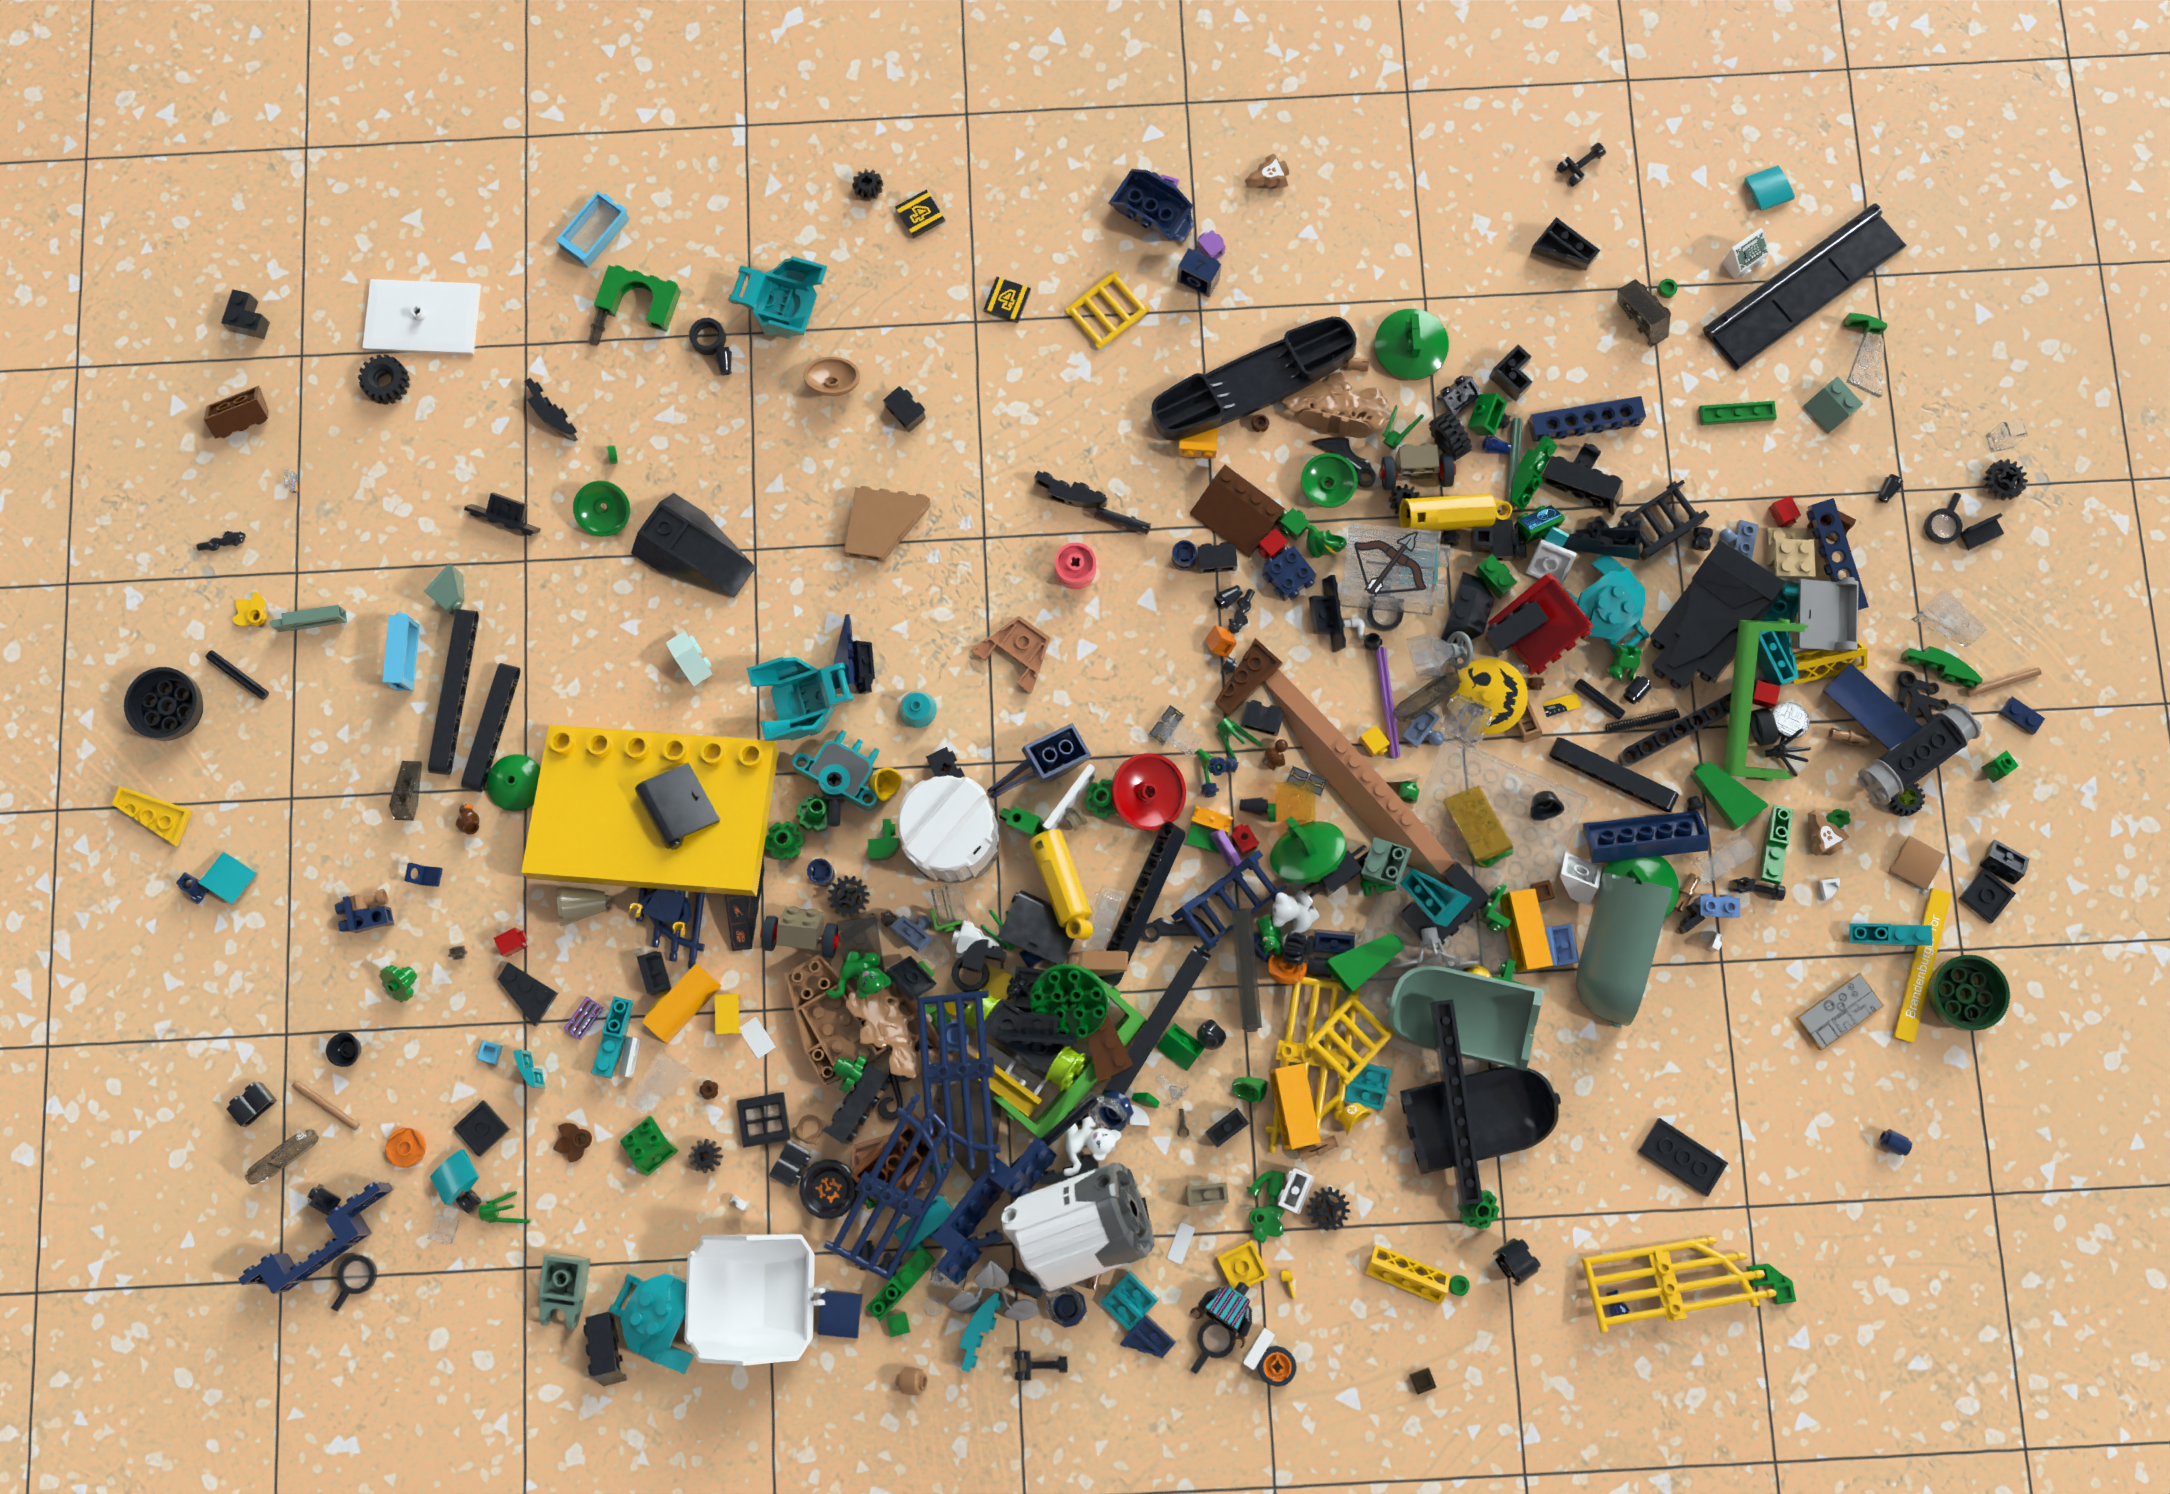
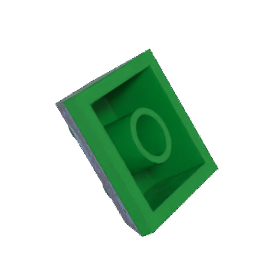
M1542 505L1536 508L1534 513L1530 515L1525 513L1519 516L1514 527L1516 529V525H1519L1521 540L1523 543L1528 544L1541 538L1542 535H1546L1552 526L1559 529L1565 517L1552 505L1547 507Z

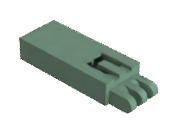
M333 605L281 613L282 619L270 621V626L278 632L295 631L347 623L346 610L342 607Z

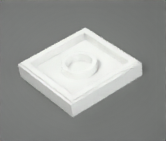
M1541 539L1525 573L1540 579L1545 574L1551 572L1562 586L1577 553Z

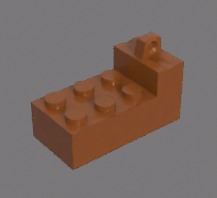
M912 1112L911 1115L921 1123V1120ZM908 1122L877 1177L887 1183L916 1132V1129ZM892 1132L852 1169L851 1177L857 1183L864 1171L871 1173ZM933 1133V1135H930V1136H931L932 1140L934 1141V1139L936 1138V1135ZM921 1138L895 1187H898L923 1162L929 1151L923 1138Z

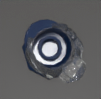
M1117 1091L1094 1095L1098 1099V1103L1089 1112L1093 1122L1098 1124L1099 1128L1122 1131L1126 1124L1130 1122L1129 1120L1134 1113L1129 1098Z
M1070 1286L1053 1291H1045L1047 1297L1045 1306L1054 1322L1065 1328L1077 1326L1082 1322L1087 1312L1083 1294Z

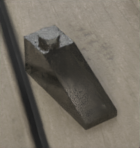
M402 761L389 803L394 820L414 821L419 799L421 761Z

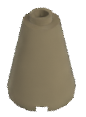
M556 887V892L560 891V895L556 896L559 918H563L560 926H565L607 911L606 907L610 906L609 895H605L604 891Z

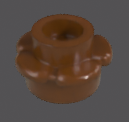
M1262 414L1255 416L1251 420L1253 430L1265 432L1269 425L1268 418Z
M1540 677L1528 678V684H1526V686L1530 687V690H1542V686L1546 685L1544 678Z
M706 1080L700 1086L699 1093L706 1100L715 1098L718 1095V1084L711 1082V1080Z

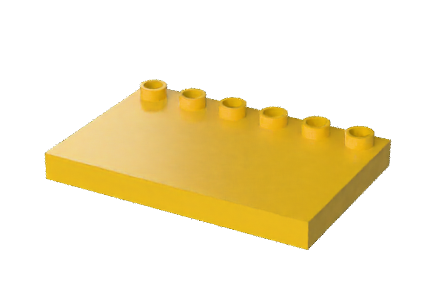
M549 725L521 873L528 879L757 896L779 747L775 741ZM689 763L720 821L685 836L679 848L675 850L667 849L639 799L635 787L645 780Z

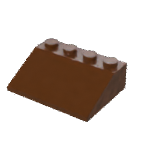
M1224 465L1206 488L1190 514L1224 540L1235 544L1236 549L1250 558L1258 548L1259 542L1270 533L1280 520L1279 518L1284 513L1285 508L1227 465Z

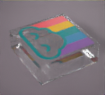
M291 469L284 470L285 488L291 493H298L297 474Z

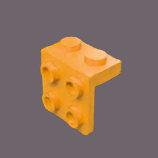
M1218 427L1181 439L1179 456L1187 458L1202 457L1204 459L1216 458Z

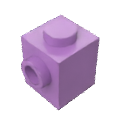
M1213 229L1199 236L1197 248L1204 256L1218 259L1225 254L1226 246L1224 241Z

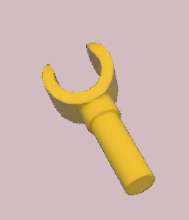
M1281 1270V1282H1287L1290 1296L1295 1298L1292 1273L1290 1270Z

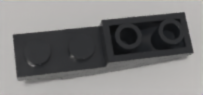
M531 377L524 382L533 395L527 401L543 422L565 438L573 441L578 440L575 435L577 430L572 422L568 424L566 421L568 415L563 407L559 409L556 404L552 405L547 396L545 398L542 396L541 392L544 390L539 382L534 383Z
M1037 471L1034 476L1035 483L1048 489V498L1057 502L1080 508H1097L1098 506L1102 508L1108 504V498H1106L1104 493L1089 489L1090 487L1083 482L1077 483L1074 481L1073 485L1069 487L1070 485L1063 480L1057 481L1050 473L1045 471L1043 473Z

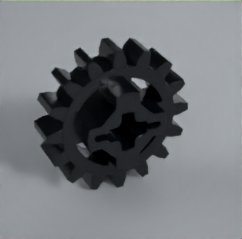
M2001 459L1990 465V468L1985 471L1987 475L1983 478V480L1988 481L1984 485L1985 487H1990L1988 493L1994 492V498L2001 496L2003 501L2007 497L2009 500H2012L2015 496L2018 497L2022 494L2021 492L2026 489L2024 484L2028 482L2027 479H2023L2027 475L2026 472H2021L2023 466L2017 467L2016 461L2010 464L2009 459L2004 461V463Z
M845 875L844 881L837 878L838 884L832 883L831 885L834 889L828 890L832 896L827 899L828 901H833L830 908L836 907L835 913L839 914L842 912V917L844 918L846 914L853 918V913L855 912L859 916L860 909L866 910L864 904L870 903L866 899V897L870 896V893L865 892L868 886H861L863 880L860 879L856 882L855 876L849 880V877ZM847 884H853L857 886V888H848ZM840 889V896L836 899L837 892ZM847 893H850L852 895L851 901L845 899L847 897ZM862 894L861 901L857 904L858 897ZM848 905L851 909H844L840 906Z
M1323 1187L1320 1188L1321 1193L1314 1191L1315 1198L1309 1197L1312 1204L1306 1205L1307 1208L1311 1209L1307 1216H1313L1311 1223L1318 1222L1317 1228L1319 1229L1324 1225L1325 1231L1329 1230V1226L1333 1230H1336L1337 1224L1341 1227L1344 1226L1342 1220L1349 1219L1345 1216V1213L1351 1211L1346 1209L1350 1202H1344L1343 1200L1346 1195L1339 1196L1340 1190L1336 1189L1335 1192H1332V1187H1328L1327 1191ZM1328 1195L1336 1197L1339 1202L1334 1203ZM1321 1198L1322 1202L1319 1208L1315 1209L1317 1201ZM1327 1203L1329 1206H1333L1330 1215L1323 1210L1326 1208ZM1341 1209V1214L1339 1218L1336 1220L1335 1215L1337 1211ZM1318 1216H1325L1327 1218L1328 1223L1320 1220Z

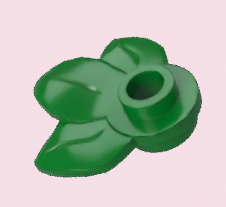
M1270 1204L1264 1209L1256 1207L1251 1210L1249 1222L1253 1226V1236L1256 1240L1264 1243L1268 1235L1279 1237L1284 1234L1283 1225L1279 1221L1280 1217L1284 1214V1210L1281 1207ZM1259 1214L1262 1215L1261 1221H1257V1216Z

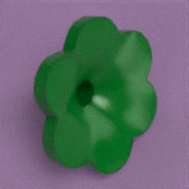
M1835 809L1832 813L1826 815L1827 821L1835 823L1839 829L1851 822L1850 813L1846 810Z

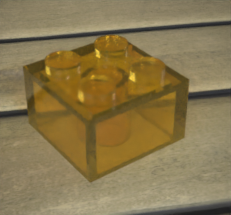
M1275 782L1276 822H1286L1285 820L1291 816L1297 822L1315 821V782Z

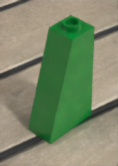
M1711 761L1705 765L1703 762L1699 763L1693 768L1695 772L1689 775L1732 831L1741 827L1769 806L1764 800Z
M1390 933L1332 957L1323 965L1349 995L1405 947L1397 935Z

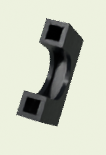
M1456 861L1441 875L1455 890L1472 899L1447 927L1435 924L1413 901L1398 913L1421 940L1422 929L1436 927L1438 938L1443 946L1445 938L1449 935L1451 937L1455 935L1463 922H1469L1474 917L1473 913L1477 909H1483L1488 903L1487 900L1490 896Z

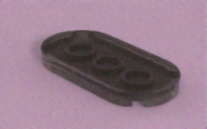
M1454 672L1446 673L1423 686L1395 707L1393 714L1396 720L1405 722L1407 718H1410V720L1416 719L1458 690L1460 687L1459 683L1462 682L1460 676Z
M309 1129L306 1130V1134L297 1133L248 1169L247 1174H245L248 1184L261 1183L277 1174L312 1148L319 1140L318 1134L315 1130Z

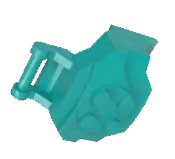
M794 256L784 259L776 268L766 273L740 266L738 270L739 276L732 294L729 295L728 301L733 304L743 305L752 310L764 334L790 340L792 336L804 335L817 298V293L813 286L822 284L828 267ZM750 276L744 295L741 297L739 295L745 278Z
M1601 555L1590 564L1604 576L1582 591L1579 599L1565 589L1594 625L1590 629L1592 633L1587 637L1604 639L1614 655L1616 643L1635 629L1637 635L1623 645L1624 648L1627 645L1635 646L1640 641L1650 637L1640 621L1643 617L1645 606V589L1635 579L1628 567L1622 566L1611 556Z
M780 657L747 668L752 687L772 686L771 694L778 721L760 722L765 741L787 739L793 741L808 735L812 736L821 733L835 711L834 707L854 700L847 684L844 663H837L818 670L797 657ZM837 672L843 694L841 696H836L831 673Z
M627 1273L624 1278L626 1281L614 1304H611L608 1311L621 1317L622 1333L628 1349L642 1355L653 1363L661 1364L685 1374L694 1355L671 1344L685 1318L687 1280L677 1275L666 1273L643 1281ZM632 1285H637L625 1309H621V1306L627 1294L629 1293Z

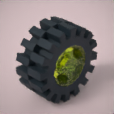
M1918 783L1913 784L1904 790L1901 795H1894L1891 798V802L1887 804L1890 805L1888 809L1890 811L1894 810L1893 814H1900L1901 817L1910 816L1922 809L1921 805L1925 803L1922 800L1925 798V794H1921L1923 789H1918Z

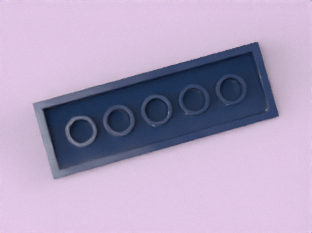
M1851 663L1823 690L1829 698L1888 750L1921 727L1916 720Z
M1698 811L1583 823V832L1592 863L1708 851L1710 836Z

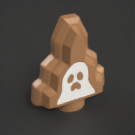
M1273 153L1265 158V162L1259 164L1258 170L1250 173L1245 179L1247 187H1260L1263 185L1268 188L1275 186L1278 188L1287 187L1286 176L1289 175L1288 166L1284 160L1279 162L1277 156Z
M1816 810L1807 813L1808 824L1812 829L1810 838L1813 845L1811 848L1815 856L1824 852L1830 856L1843 849L1841 843L1849 838L1845 830L1839 829L1835 823L1828 822Z

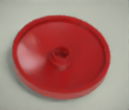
M1144 753L1127 759L1119 766L1111 783V799L1119 817L1131 827L1144 831L1161 829L1164 823L1174 822L1182 812L1186 800V785L1180 770L1172 761L1158 754Z

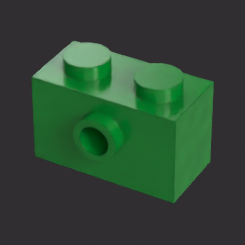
M1497 393L1479 394L1467 427L1478 436L1495 435L1508 402Z
M1493 554L1481 562L1474 571L1499 600L1512 590L1517 583L1510 574L1508 567L1505 564H1501Z

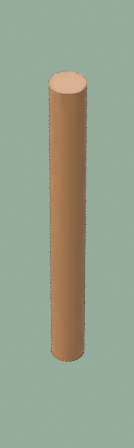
M2039 667L1967 689L1966 694L1968 697L2041 675L2042 672Z
M298 1080L292 1084L293 1088L353 1130H357L360 1126L357 1121Z

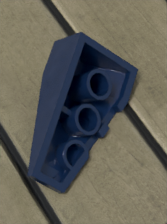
M845 614L833 665L844 663V672L849 691L853 693L857 692L852 646V625L850 615ZM837 672L831 673L836 694H842Z

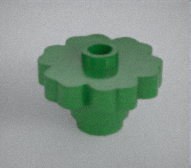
M1101 779L1099 784L1093 782L1086 790L1088 796L1084 799L1087 809L1090 812H1094L1097 818L1107 819L1110 814L1117 815L1111 799L1112 780Z
M816 794L805 796L804 802L798 803L796 817L799 818V825L806 831L813 829L816 833L828 829L829 802H826L825 796L819 798Z
M786 821L783 825L778 822L769 828L770 835H767L765 838L766 849L771 851L772 857L778 858L781 861L785 860L786 857L794 859L801 853L799 847L805 844L804 834L798 831L796 824ZM787 838V841L782 844V840Z
M390 965L380 971L379 977L383 981L382 986L388 994H392L395 1000L403 1002L413 997L414 990L410 986L414 984L417 975L411 967L407 966L406 968L399 969Z
M859 1054L854 1062L847 1058H838L832 1071L835 1072L836 1076L843 1079L839 1090L847 1093L854 1082L857 1083L863 1074L861 1070L866 1062V1057Z
M1481 1190L1482 1203L1466 1205L1458 1203L1457 1208L1462 1212L1460 1219L1467 1226H1475L1481 1230L1490 1227L1491 1221L1497 1220L1499 1207L1495 1205L1497 1198L1488 1190Z

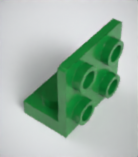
M652 1116L646 1118L620 1140L634 1166L647 1177L678 1152L676 1146L664 1136Z

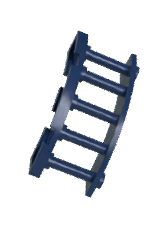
M1260 850L1247 857L1233 868L1230 873L1220 878L1208 887L1206 891L1197 895L1171 915L1175 922L1180 918L1186 919L1204 943L1197 950L1198 953L1204 949L1207 952L1217 945L1215 941L1271 899L1275 902L1276 895L1287 888L1284 884L1279 889H1276L1259 867L1260 863L1258 860L1263 857ZM1248 868L1250 871L1253 870L1271 894L1262 902L1243 879L1242 873ZM1232 880L1234 883L1237 882L1255 906L1244 915L1225 892L1226 888L1224 886ZM1214 894L1216 896L1219 895L1237 919L1227 928L1224 927L1207 904L1209 903L1207 899ZM1198 907L1203 910L1219 934L1212 939L1208 937L1192 915L1194 908Z

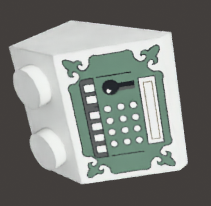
M1762 228L1732 247L1723 260L1722 265L1735 280L1740 276L1742 278L1746 277L1751 273L1752 268L1755 266L1759 268L1766 262L1765 258L1769 254V249Z

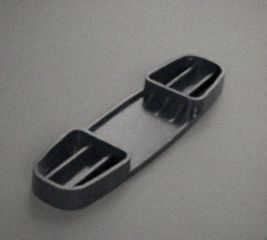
M1334 316L1289 330L1285 333L1284 339L1239 357L1205 375L1201 373L1193 374L1157 396L1152 402L1151 407L1154 426L1163 438L1177 441L1220 427L1270 406L1345 365L1355 356L1356 334L1345 319Z

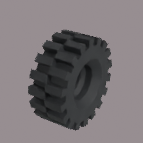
M385 354L384 358L381 355H376L377 359L369 358L371 362L367 363L365 361L363 363L365 368H360L359 370L362 375H358V379L361 381L359 385L364 393L371 400L379 404L382 402L384 405H388V401L392 404L396 403V398L401 400L402 397L400 395L402 393L406 395L407 393L405 387L409 388L410 386L407 382L410 381V377L404 366L393 356L390 358L389 355ZM389 374L391 376L390 383L386 386H380L378 384L380 377Z
M1446 411L1430 421L1429 430L1435 439L1434 442L1443 453H1451L1454 461L1472 450L1471 440L1468 438L1469 435L1465 432L1464 426L1460 424V420L1456 419L1454 414L1452 415L1451 412Z

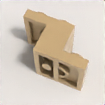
M1768 527L1766 529L1767 566H1774L1775 575L1779 578H1815L1814 540H1807L1806 528Z

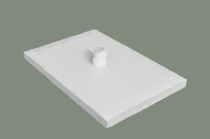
M370 279L362 348L364 351L474 355L481 285L478 283Z

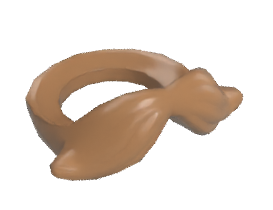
M806 1115L800 1119L797 1126L793 1127L792 1130L795 1136L804 1143L818 1145L817 1139L823 1131V1124L817 1116ZM808 1119L816 1120L819 1125L818 1131L804 1139L802 1137L804 1122Z

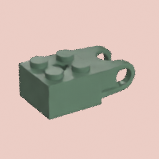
M556 1253L544 1255L538 1293L539 1321L542 1326L549 1325L554 1311L560 1309L566 1316L567 1328L570 1330L576 1328L585 1300L590 1258Z

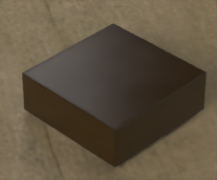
M1429 1367L1409 1374L1418 1395L1437 1388Z

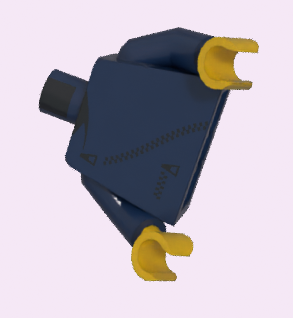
M653 889L637 903L631 904L629 908V913L633 910L637 911L635 913L636 918L640 917L641 910H643L642 913L672 925L674 934L677 930H681V936L685 935V928L692 917L688 898L680 895L681 891Z

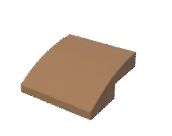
M1909 835L1899 850L1900 854L1890 868V871L1927 890L1945 854Z

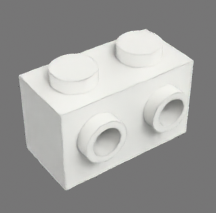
M1294 1168L1293 1171L1290 1170L1286 1178V1182H1288L1285 1190L1282 1189L1279 1194L1278 1200L1280 1202L1278 1205L1300 1214L1315 1177L1297 1168Z

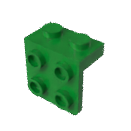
M1505 882L1493 888L1489 895L1491 901L1480 911V915H1482L1480 921L1487 925V929L1495 933L1497 931L1502 932L1508 928L1511 920L1494 911L1508 885Z

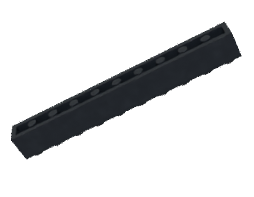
M1453 999L1435 1001L1430 1003L1458 1201L1462 1205L1482 1203L1483 1198Z

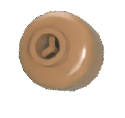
M905 1367L896 1376V1386H899L902 1394L918 1396L926 1389L927 1375L924 1374L922 1369Z

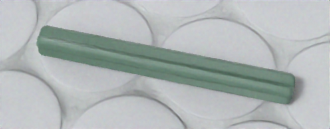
M1514 418L1511 424L1506 502L1510 503L1512 508L1516 507L1512 502V488L1520 465L1523 422L1520 418Z

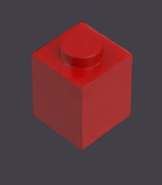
M1791 495L1774 502L1769 507L1778 528L1784 525L1787 528L1796 524V520L1801 516Z
M1275 528L1259 542L1258 552L1264 559H1274L1281 550L1287 547L1288 541Z
M1759 680L1754 683L1752 704L1769 709L1773 708L1777 704L1780 686Z
M517 928L494 937L500 954L504 957H508L528 947L526 944L528 939L525 932Z

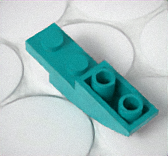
M1849 923L1850 943L1880 946H1932V925Z
M613 997L602 1031L603 1038L591 1072L592 1075L612 1079L617 1062L619 1063L633 1007L632 1000Z
M995 1292L980 1306L964 1332L959 1348L967 1350L961 1368L963 1371L969 1372L971 1368L976 1366L978 1356H975V1351L977 1347H981L984 1337L980 1333L988 1334L990 1329L994 1330L997 1318H994L995 1309L999 1310L1002 1298L999 1297L1000 1292Z

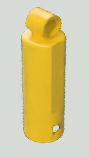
M1490 493L1403 499L1399 510L1400 524L1405 533L1491 527L1495 523L1496 518L1505 520L1512 514L1510 503L1494 499ZM1499 506H1502L1501 512L1498 513ZM1407 509H1410V518H1407Z
M1060 830L1042 832L1034 836L1029 844L1059 926L1066 928V934L1070 938L1087 940L1093 934V926L1091 922L1087 921L1092 916V912L1063 834Z

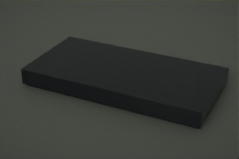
M1661 1118L1657 1119L1638 1150L1639 1153L1706 1197L1709 1196L1728 1165V1162Z

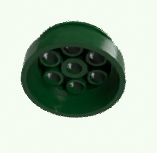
M1961 955L1944 961L1935 969L1929 981L1928 997L1933 1011L1941 1021L1954 1029L1970 1032L1987 1029L2002 1019L2009 1006L2010 989L2005 975L1993 962L1977 955ZM1954 971H1956L1959 974L1958 980H1956L1953 976ZM1973 976L1978 978L1977 985L1973 982ZM1941 985H1944L1946 988L1945 994L1940 990ZM1961 990L1966 994L1965 999L1960 996ZM1980 995H1983L1985 998L1984 1004L1980 1002ZM1948 1004L1953 1007L1952 1013L1947 1010ZM1968 1009L1972 1011V1018H1969L1967 1015Z

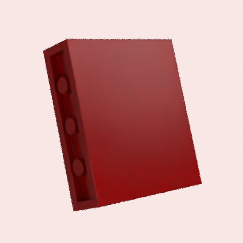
M1551 572L1541 577L1488 621L1490 626L1496 622L1500 624L1505 621V616L1511 612L1516 614L1521 610L1520 607L1528 601L1532 603L1536 600L1548 617V622L1512 647L1531 670L1530 676L1536 673L1537 675L1543 673L1547 669L1546 665L1549 662L1555 663L1562 657L1560 653L1565 649L1568 652L1577 645L1575 641L1580 637L1582 640L1592 633L1590 629L1594 627Z

